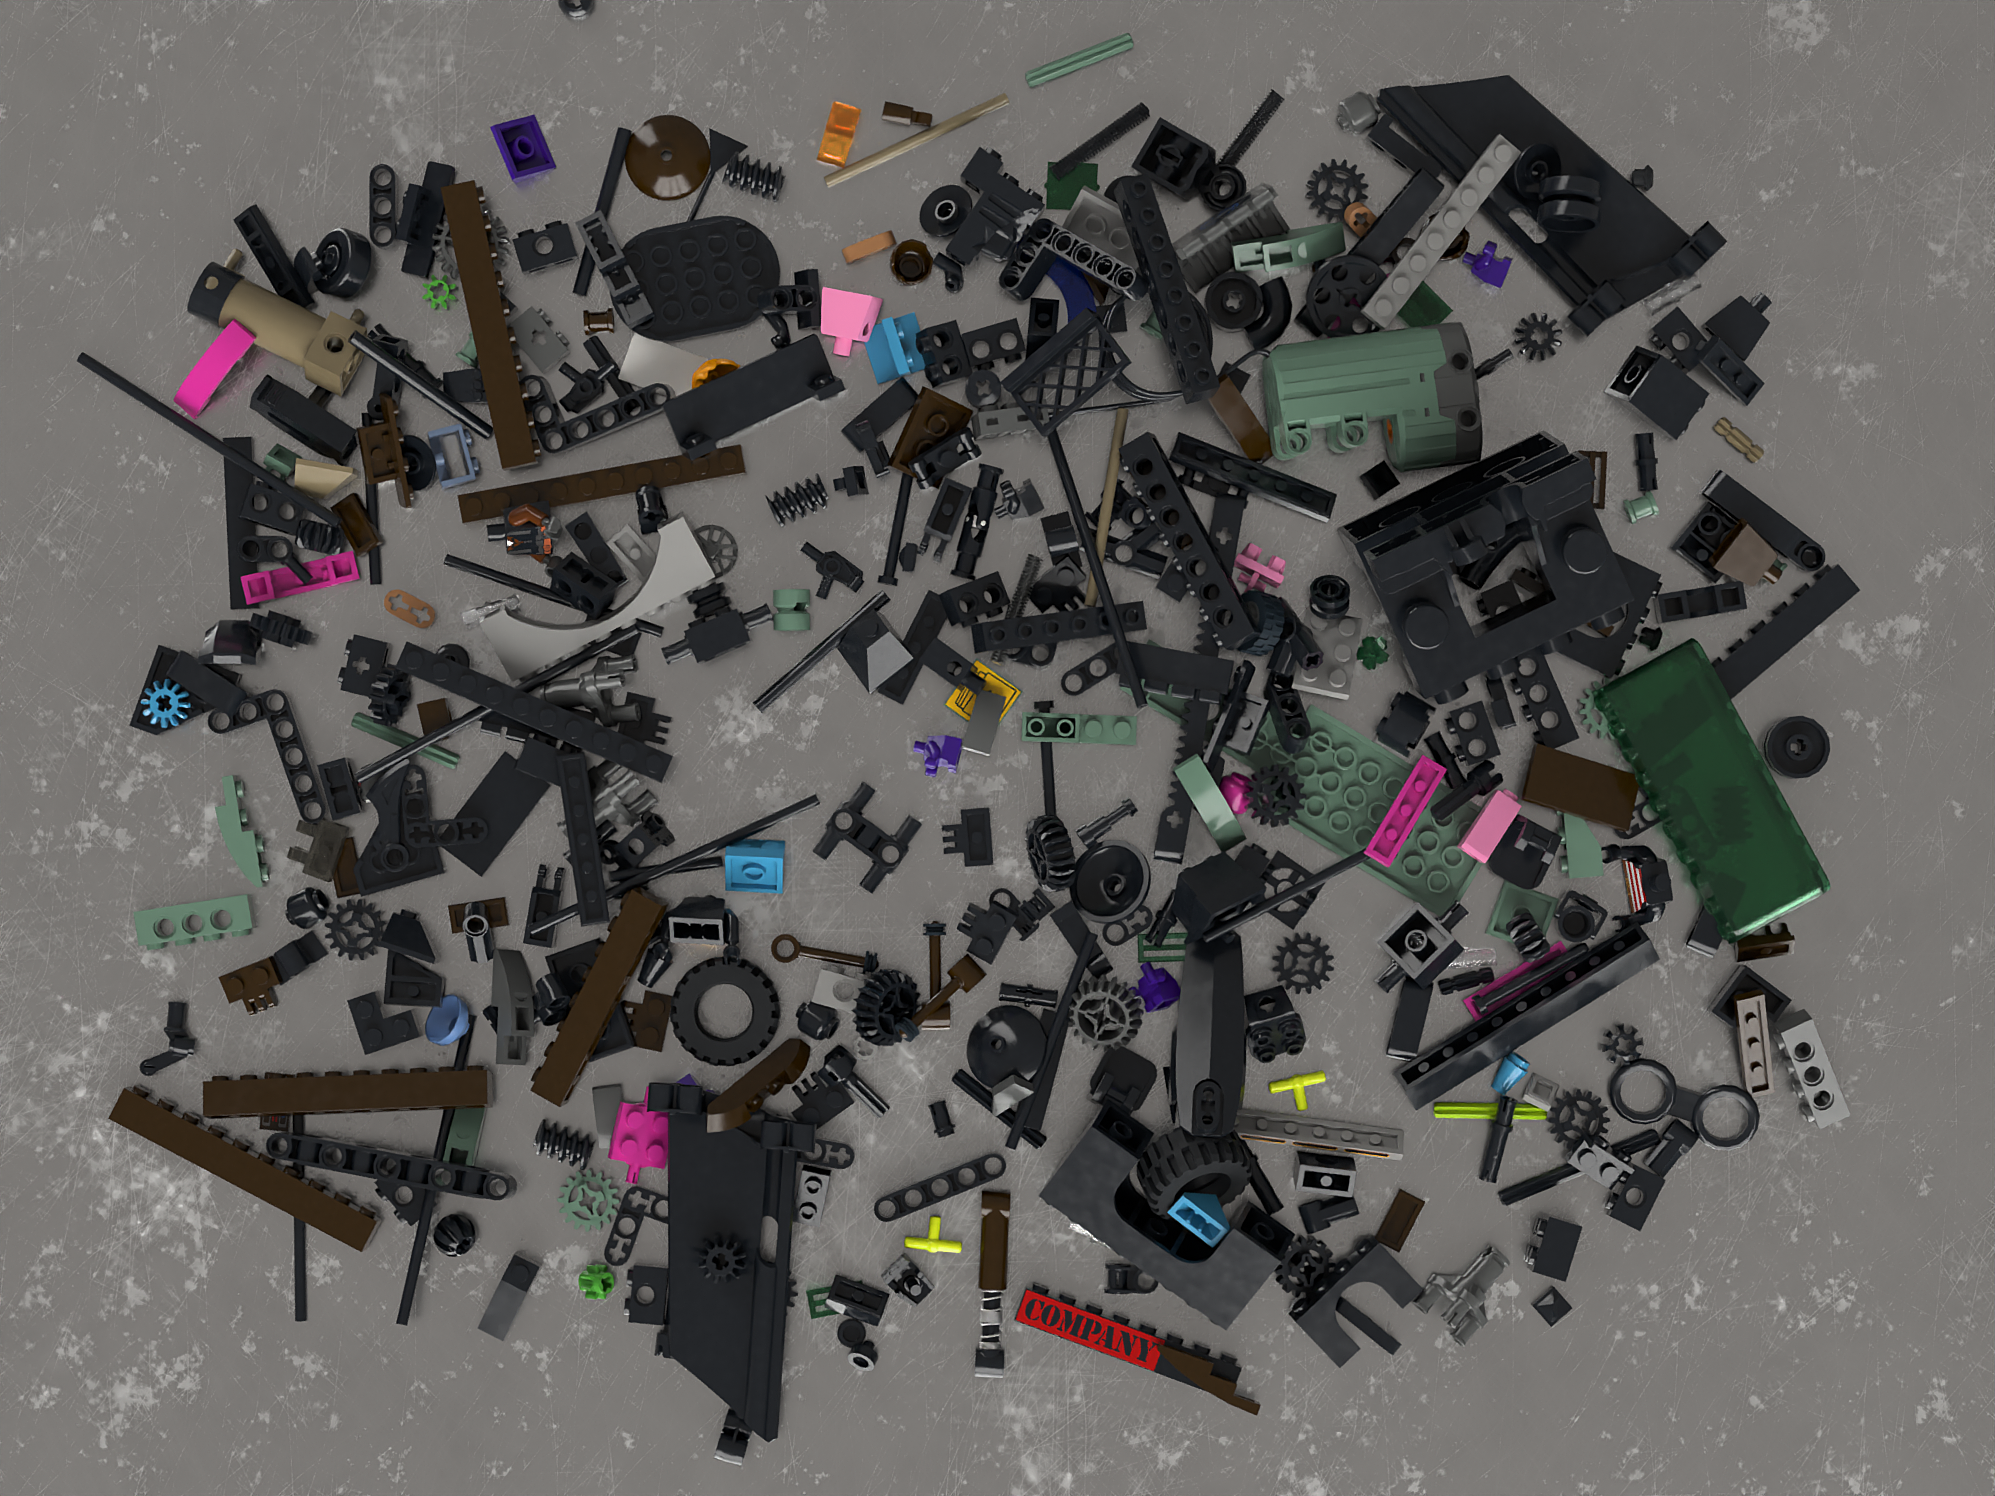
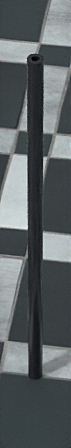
M82 352L79 355L78 363L333 527L337 528L340 525L342 518L86 353Z
M1055 428L1047 435V439L1138 709L1148 706L1057 429Z
M634 624L628 628L621 629L611 634L605 640L585 648L580 653L561 661L514 688L528 693L634 636L638 631ZM480 705L358 771L354 775L360 784L493 711Z
M816 794L610 887L605 890L607 901L820 805ZM578 903L529 924L528 928L532 936L579 915Z
M469 1014L468 1023L470 1025L468 1031L459 1038L453 1067H456V1071H464L476 1019L474 1015ZM455 1109L443 1110L433 1155L435 1159L443 1160ZM426 1189L396 1324L408 1325L437 1195L435 1190Z

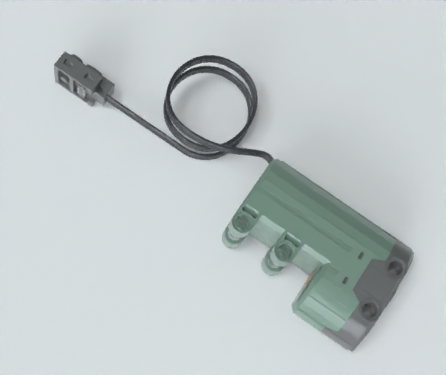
M1188 292L1211 357L1213 335L1209 318L1198 299ZM1123 295L1114 301L1103 317V325L1109 333L1111 332L1112 321L1117 309L1127 299ZM1461 322L1281 344L1275 346L1271 352L1263 348L1255 349L1242 356L1217 375L1218 379L1225 373L1228 375L1254 355L1264 356L1262 376L1271 451L1277 459L1282 461L1292 459L1310 449L1312 445L1311 429L1325 428L1329 448L1336 453H1344L1352 448L1363 445L1369 435L1367 422L1382 420L1386 448L1391 464L1401 473L1480 462L1483 430L1479 405V387L1474 370V359L1470 342ZM1099 331V347H1101L1102 334ZM1106 352L1104 368H1113L1117 364L1113 353ZM1120 372L1112 381L1123 392L1140 399V401L1079 408L1072 415L1161 404L1174 400L1183 394L1181 390L1171 392L1145 390L1132 383ZM1046 399L1042 400V404H1047ZM1036 400L1026 401V403H1036ZM1017 402L1003 404L1000 410L998 405L984 406L978 409V413L971 417L974 440L1031 433L1033 429H1036ZM1041 408L1040 422L1046 424L1049 422V418L1053 417V412H1048V409ZM1357 430H1358V432H1359V439H1358V441H1357V436H1358V435H1357ZM1336 436H1338L1340 443L1345 447H1342L1337 443ZM1280 443H1281V445H1282V447H1283V450H1284L1287 454H1285V453H1283V452L1281 451V449H1280Z

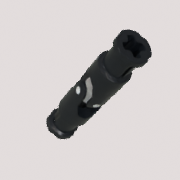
M981 463L979 464L981 471L977 486L973 487L968 513L964 520L956 550L958 552L956 565L950 572L951 575L969 580H975L976 577L974 570L977 559L981 557L990 517L998 495L996 492L998 480L1004 472L1001 468ZM971 528H978L979 532L973 538Z

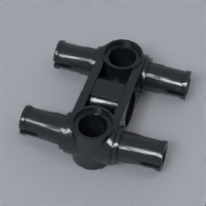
M862 781L850 799L841 802L826 823L825 829L827 831L812 851L826 861L841 840L848 841L873 859L871 861L873 865L859 883L861 887L873 894L885 876L893 873L909 852L910 847L908 844L922 824L908 815L894 835L891 834L889 836L862 816L863 813L861 811L876 791ZM845 812L851 816L852 824L848 829H841L837 826L836 818L840 813ZM888 846L895 847L899 852L898 859L893 863L886 862L882 856L883 850Z

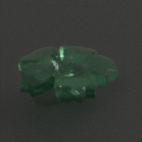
M1367 636L1362 640L1364 647L1360 646L1358 648L1356 656L1357 660L1362 661V664L1368 670H1375L1376 663L1381 665L1383 662L1388 661L1389 654L1384 651L1387 649V640L1383 637L1376 639L1373 636Z

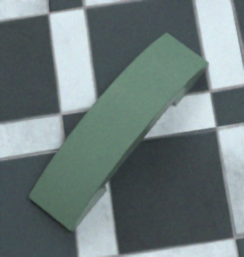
M1198 754L1173 768L1221 852H1226L1247 839Z

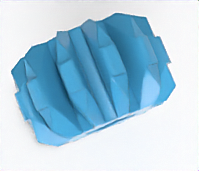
M165 679L164 687H162L159 681L153 682L156 692L146 688L145 693L151 696L150 700H141V704L150 705V708L144 710L143 714L148 716L154 713L150 721L151 724H156L161 718L162 728H167L169 719L173 726L179 725L176 715L186 719L188 715L181 711L182 707L191 708V703L182 702V699L189 696V692L184 691L178 694L182 685L177 682L171 689L172 683L170 679ZM169 696L171 698L169 703L172 707L171 709L165 708L163 711L161 709L163 704L160 700L162 698L168 699Z

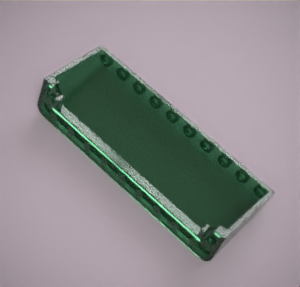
M1690 638L1678 643L1592 691L1596 708L1607 719L1609 732L1619 741L1624 759L1632 765L1636 773L1635 779L1638 785L1645 789L1650 798L1649 805L1651 809L1662 820L1664 833L1674 842L1679 860L1686 864L1691 874L1690 880L1693 886L1700 890L1705 899L1704 906L1717 921L1718 932L1724 940H1727L1729 944L1735 943L1830 891L1831 886L1828 877L1706 653L1697 640Z

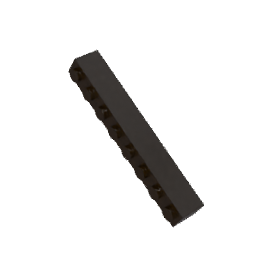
M641 887L631 891L628 890L620 903V906L623 908L619 916H614L607 928L610 934L606 942L602 941L599 944L594 955L597 959L593 967L589 966L582 977V981L585 983L581 991H577L569 1003L572 1009L568 1017L564 1016L559 1022L556 1029L559 1034L555 1042L551 1041L544 1052V1056L547 1058L543 1066H539L531 1078L534 1084L530 1091L558 1107L569 1102L669 905L668 902Z

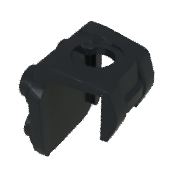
M1517 814L1513 823L1508 827L1490 855L1489 867L1494 874L1526 890L1534 889L1541 884L1560 845L1562 836Z
M1283 985L1244 995L1249 1022L1245 1033L1251 1055L1261 1063H1269L1275 1059L1276 1055L1283 1053L1297 1055L1301 1053L1306 1042L1303 1022L1300 1014L1295 1013ZM1276 1002L1272 1012L1267 1013L1266 1010L1260 1008L1262 1005Z
M1120 1046L1116 1051L1113 1047H1110L1105 1052L1090 1080L1091 1090L1086 1099L1101 1106L1109 1100L1131 1115L1133 1111L1139 1110L1156 1081L1157 1069L1151 1061L1126 1047Z

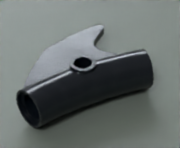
M1512 523L1505 526L1504 537L1486 545L1487 547L1493 546L1495 549H1488L1489 552L1483 557L1469 564L1459 566L1460 575L1458 578L1462 583L1472 589L1481 590L1495 568L1521 542Z

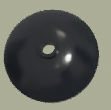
M1107 840L1093 845L1080 856L1076 862L1077 868L1075 870L1076 878L1074 884L1069 887L1072 902L1084 917L1100 924H1113L1133 915L1144 903L1150 889L1151 871L1147 859L1135 846L1121 840ZM1118 884H1121L1120 889L1118 891H1115V887Z
M1013 1005L999 1006L986 1012L972 1028L967 1042L969 1067L974 1076L989 1088H993L1011 1075H1015L1028 1082L1032 1081L1041 1070L1047 1054V1037L1039 1019L1030 1011ZM1001 1040V1046L996 1049V1043Z

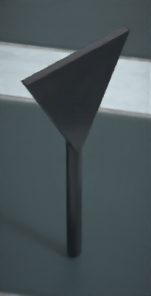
M709 128L711 170L687 221L694 220L715 173L729 162L735 151L741 153L748 147L747 145Z

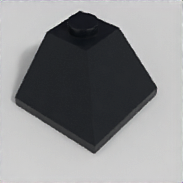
M875 609L871 610L850 627L837 648L870 694L915 660L886 617Z
M401 909L400 913L393 912L379 946L432 964L439 963L441 955L424 922L417 919L418 914L406 909Z

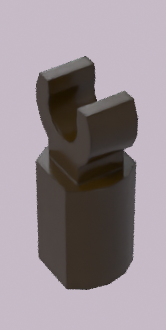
M885 101L882 120L907 126L913 123L924 127H931L933 116L930 113L913 111L914 108Z

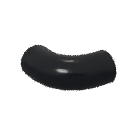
M1282 276L1259 286L1263 296V313L1260 318L1244 328L1246 337L1253 350L1265 348L1282 336L1290 323L1293 305L1289 289Z

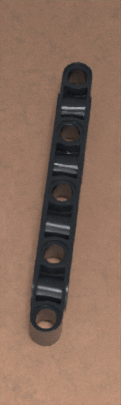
M292 1132L274 1133L266 1142V1150L271 1157L320 1169L495 1201L512 1198L517 1191V1182L512 1175L462 1163ZM281 1138H284L287 1142V1149L284 1153L278 1148V1142ZM335 1148L339 1149L342 1155L339 1163H336L332 1158ZM390 1158L396 1163V1170L393 1174L387 1170V1162ZM444 1169H447L451 1174V1180L448 1184H445L441 1179ZM499 1179L503 1180L506 1185V1191L503 1195L499 1194L496 1190V1184Z

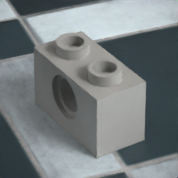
M828 964L827 969L821 968L811 1002L855 1014L851 1010L856 1007L857 1002L854 999L858 998L860 994L858 988H863L864 979H870L871 976L856 972L855 977L844 974V968ZM839 983H850L853 987V994L848 998L840 997L837 993Z

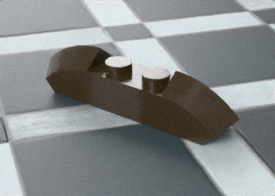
M789 1038L708 1105L706 1131L720 1132L729 1130L751 1119L752 1117L749 1112H756L766 1098L771 1094L773 1096L778 1094L784 1084H793L801 1076L809 1061L811 1047L801 1039Z

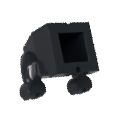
M1030 478L1023 481V486L1015 490L1010 480L1000 483L1004 498H1002L1003 505L994 509L998 519L1007 515L1012 520L1029 517L1045 509Z

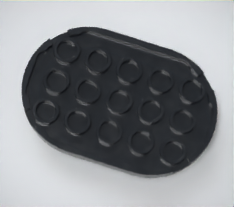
M713 216L649 229L634 236L622 248V252L655 314L654 317L631 328V330L642 337L654 341L675 342L748 326L764 314L757 304L759 293L764 289L779 286L780 283L779 260L771 241L756 226L737 217ZM610 292L611 300L617 314L622 319V321L627 325L617 303L615 302Z

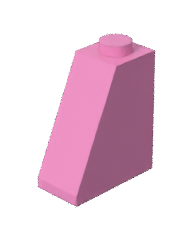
M1504 789L1503 792L1495 790L1457 847L1478 862L1486 863L1522 807L1517 803L1519 798L1507 789Z

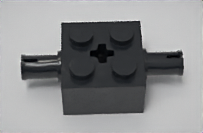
M767 603L746 613L740 612L738 609L732 610L728 606L714 612L716 618L709 621L702 617L688 623L689 629L684 631L685 639L661 648L667 664L670 665L672 662L691 654L693 657L695 656L698 664H703L752 643L753 641L749 634L751 632L750 629L774 620Z
M1455 900L1439 918H1434L1417 902L1377 942L1393 958L1391 960L1393 963L1374 981L1386 993H1389L1405 975L1407 977L1410 975L1424 990L1465 950L1451 935V930L1469 912Z

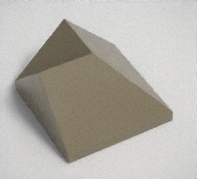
M296 458L294 488L306 496L327 500L357 479L360 471L352 467Z

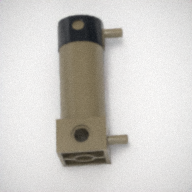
M238 249L232 250L223 266L216 262H211L206 266L190 295L187 306L189 314L223 329L236 319L256 337L253 344L304 368L306 380L340 397L342 396L365 356L363 352L348 342L350 335L355 330L367 337V328L360 325L365 316L362 310L355 309L350 319H346L331 311L326 319L245 279L244 275L234 271L243 255Z

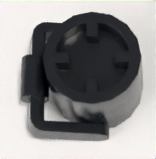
M1571 890L1566 893L1553 916L1555 917V929L1561 938L1570 942H1582L1588 938L1594 940L1608 913L1606 909L1598 905L1597 901L1585 894L1581 895ZM1569 898L1574 899L1581 905H1568L1565 907ZM1593 911L1601 915L1596 926L1595 919L1591 913Z

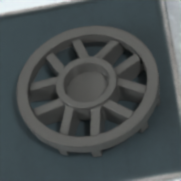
M705 525L694 530L696 536L703 542L701 545L710 562H718L721 572L716 573L714 578L728 573L733 568L738 554L737 544L733 536L726 529L717 525ZM710 529L708 538L705 540L699 532ZM713 530L721 532L717 542L711 540ZM724 534L729 538L731 544L720 545ZM733 548V556L722 555V549ZM721 558L731 559L729 565L725 569L720 560Z

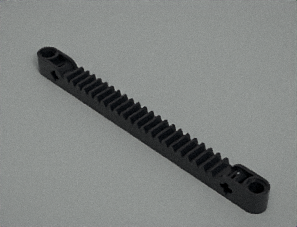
M1217 492L1209 537L1232 578L1245 496ZM1223 529H1226L1227 534L1232 537L1225 544H1221L1220 538L1216 537V533H1221ZM1217 585L1212 586L1209 590V598L1211 600H1215L1219 596L1220 590ZM1224 612V614H1223V616H1222V622H1223V624H1224L1226 612ZM1211 622L1198 623L1197 628L1202 630L1203 633L1195 635V639L1200 641L1201 645L1194 646L1193 650L1201 655L1218 658L1220 647L1212 634L1215 632ZM1197 690L1195 700L1183 703V707L1190 711L1181 715V718L1186 720L1187 724L1179 726V729L1186 734L1177 738L1184 745L1175 750V752L1182 755L1180 759L1173 761L1176 765L1181 764L1195 754H1198L1201 758L1210 703L1199 701L1200 690ZM1172 771L1171 774L1177 777L1176 773ZM1178 779L1169 784L1176 789V792L1170 793L1167 796L1174 800L1172 806L1167 807L1160 816L1153 860L1182 865L1193 802ZM1174 811L1178 812V817L1183 818L1182 824H1177L1176 828H1172L1171 822L1167 821V816H1172Z

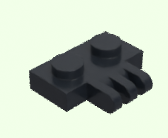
M1067 554L1034 581L1035 584H1031L1033 588L1030 587L1032 591H1029L1031 592V595L1028 594L1029 599L1042 614L1052 605L1059 612L1069 611L1064 606L1065 604H1068L1073 610H1077L1079 605L1073 598L1076 596L1080 602L1085 603L1086 595L1077 585L1086 578V574Z
M627 692L624 705L637 702L640 706L641 719L639 721L621 722L618 733L644 744L645 741L665 745L666 739L655 737L656 731L668 734L669 728L658 726L659 720L664 723H670L672 717L653 713L655 698Z
M989 808L961 810L962 824L942 825V831L944 832L954 830V836L943 837V843H955V847L943 848L944 854L964 853L965 867L993 865Z
M995 900L991 903L988 911L969 903L967 910L976 916L964 913L962 920L971 926L959 922L957 930L972 938L966 951L991 965L995 961L1019 914Z
M814 1071L810 1075L816 1085L812 1087L808 1080L804 1078L801 1083L806 1088V1092L802 1093L797 1085L792 1087L802 1105L791 1113L797 1121L817 1124V1130L855 1103V1101L842 1083H838L833 1087H826Z

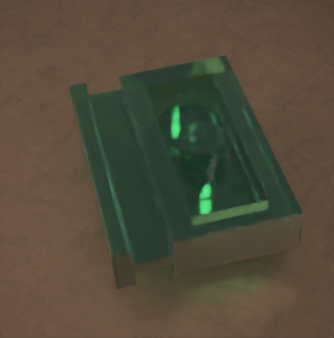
M1422 281L1396 315L1411 328L1440 324L1453 310Z

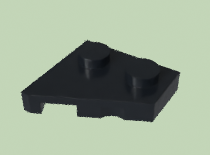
M388 949L383 1003L386 1005L442 1008L444 979L399 952Z

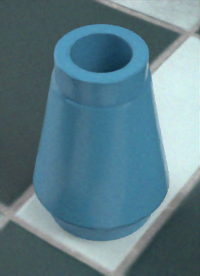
M1513 1051L1508 1056L1505 1055L1491 1087L1500 1094L1505 1095L1507 1091L1528 1073L1527 1068L1530 1063Z

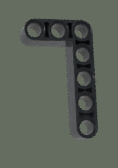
M1046 218L1039 219L1032 225L999 277V284L1007 293L1016 300H1026L1034 293L1056 257L1130 300H1140L1148 291L1147 280L1131 266Z
M527 375L520 381V384L526 383L529 400L524 402L527 411H532L535 431L545 451L553 454L565 453L663 411L662 404L656 403L654 399L656 390L660 388L666 392L667 397L665 401L676 397L675 391L671 386L655 383L568 421H564L552 389L544 377ZM533 380L538 381L540 384V391L536 396L531 395L528 389L529 384ZM636 399L640 403L641 408L639 413L633 416L628 410V405L632 400ZM547 406L551 410V418L544 423L540 419L539 413L543 407ZM606 411H611L614 415V422L609 427L605 426L602 421V416ZM580 422H585L588 426V433L583 438L579 437L576 432L577 425ZM555 433L560 434L562 437V444L558 449L553 448L550 443V439Z
M273 689L244 699L233 718L228 716L229 725L225 729H219L215 722L216 717L223 713L222 711L215 709L209 714L208 726L213 732L218 734H229L267 720L302 819L307 823L315 824L321 823L327 818L329 812L328 805L291 698L285 691ZM275 694L282 696L284 701L282 708L277 711L273 710L270 706V699ZM247 704H253L256 708V716L251 720H247L243 716L242 711ZM285 721L290 722L293 726V732L287 738H284L279 733V727ZM294 748L299 749L302 753V760L297 765L292 764L288 758L289 752ZM304 775L308 776L312 781V786L307 792L301 791L298 787V780ZM313 802L321 807V814L316 819H312L307 814V808Z

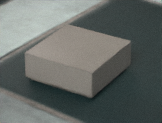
M1534 1073L1530 1078L1522 1100L1548 1112L1552 1107L1560 1085Z

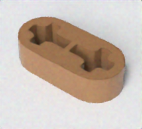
M1360 202L1350 204L1344 213L1346 223L1360 238L1377 219L1372 211ZM1358 212L1366 220L1362 224L1354 217Z
M892 230L850 245L841 251L846 263L849 264L897 245Z
M398 589L388 592L385 596L384 606L392 615L422 629L429 628L435 623L436 611L430 604ZM400 594L403 596L402 602L409 605V608L405 610L398 607L395 611L392 609L393 603L390 602V599L392 597L397 598ZM415 608L423 611L424 608H427L430 620H423L421 624L418 623L419 617L411 613L412 609Z

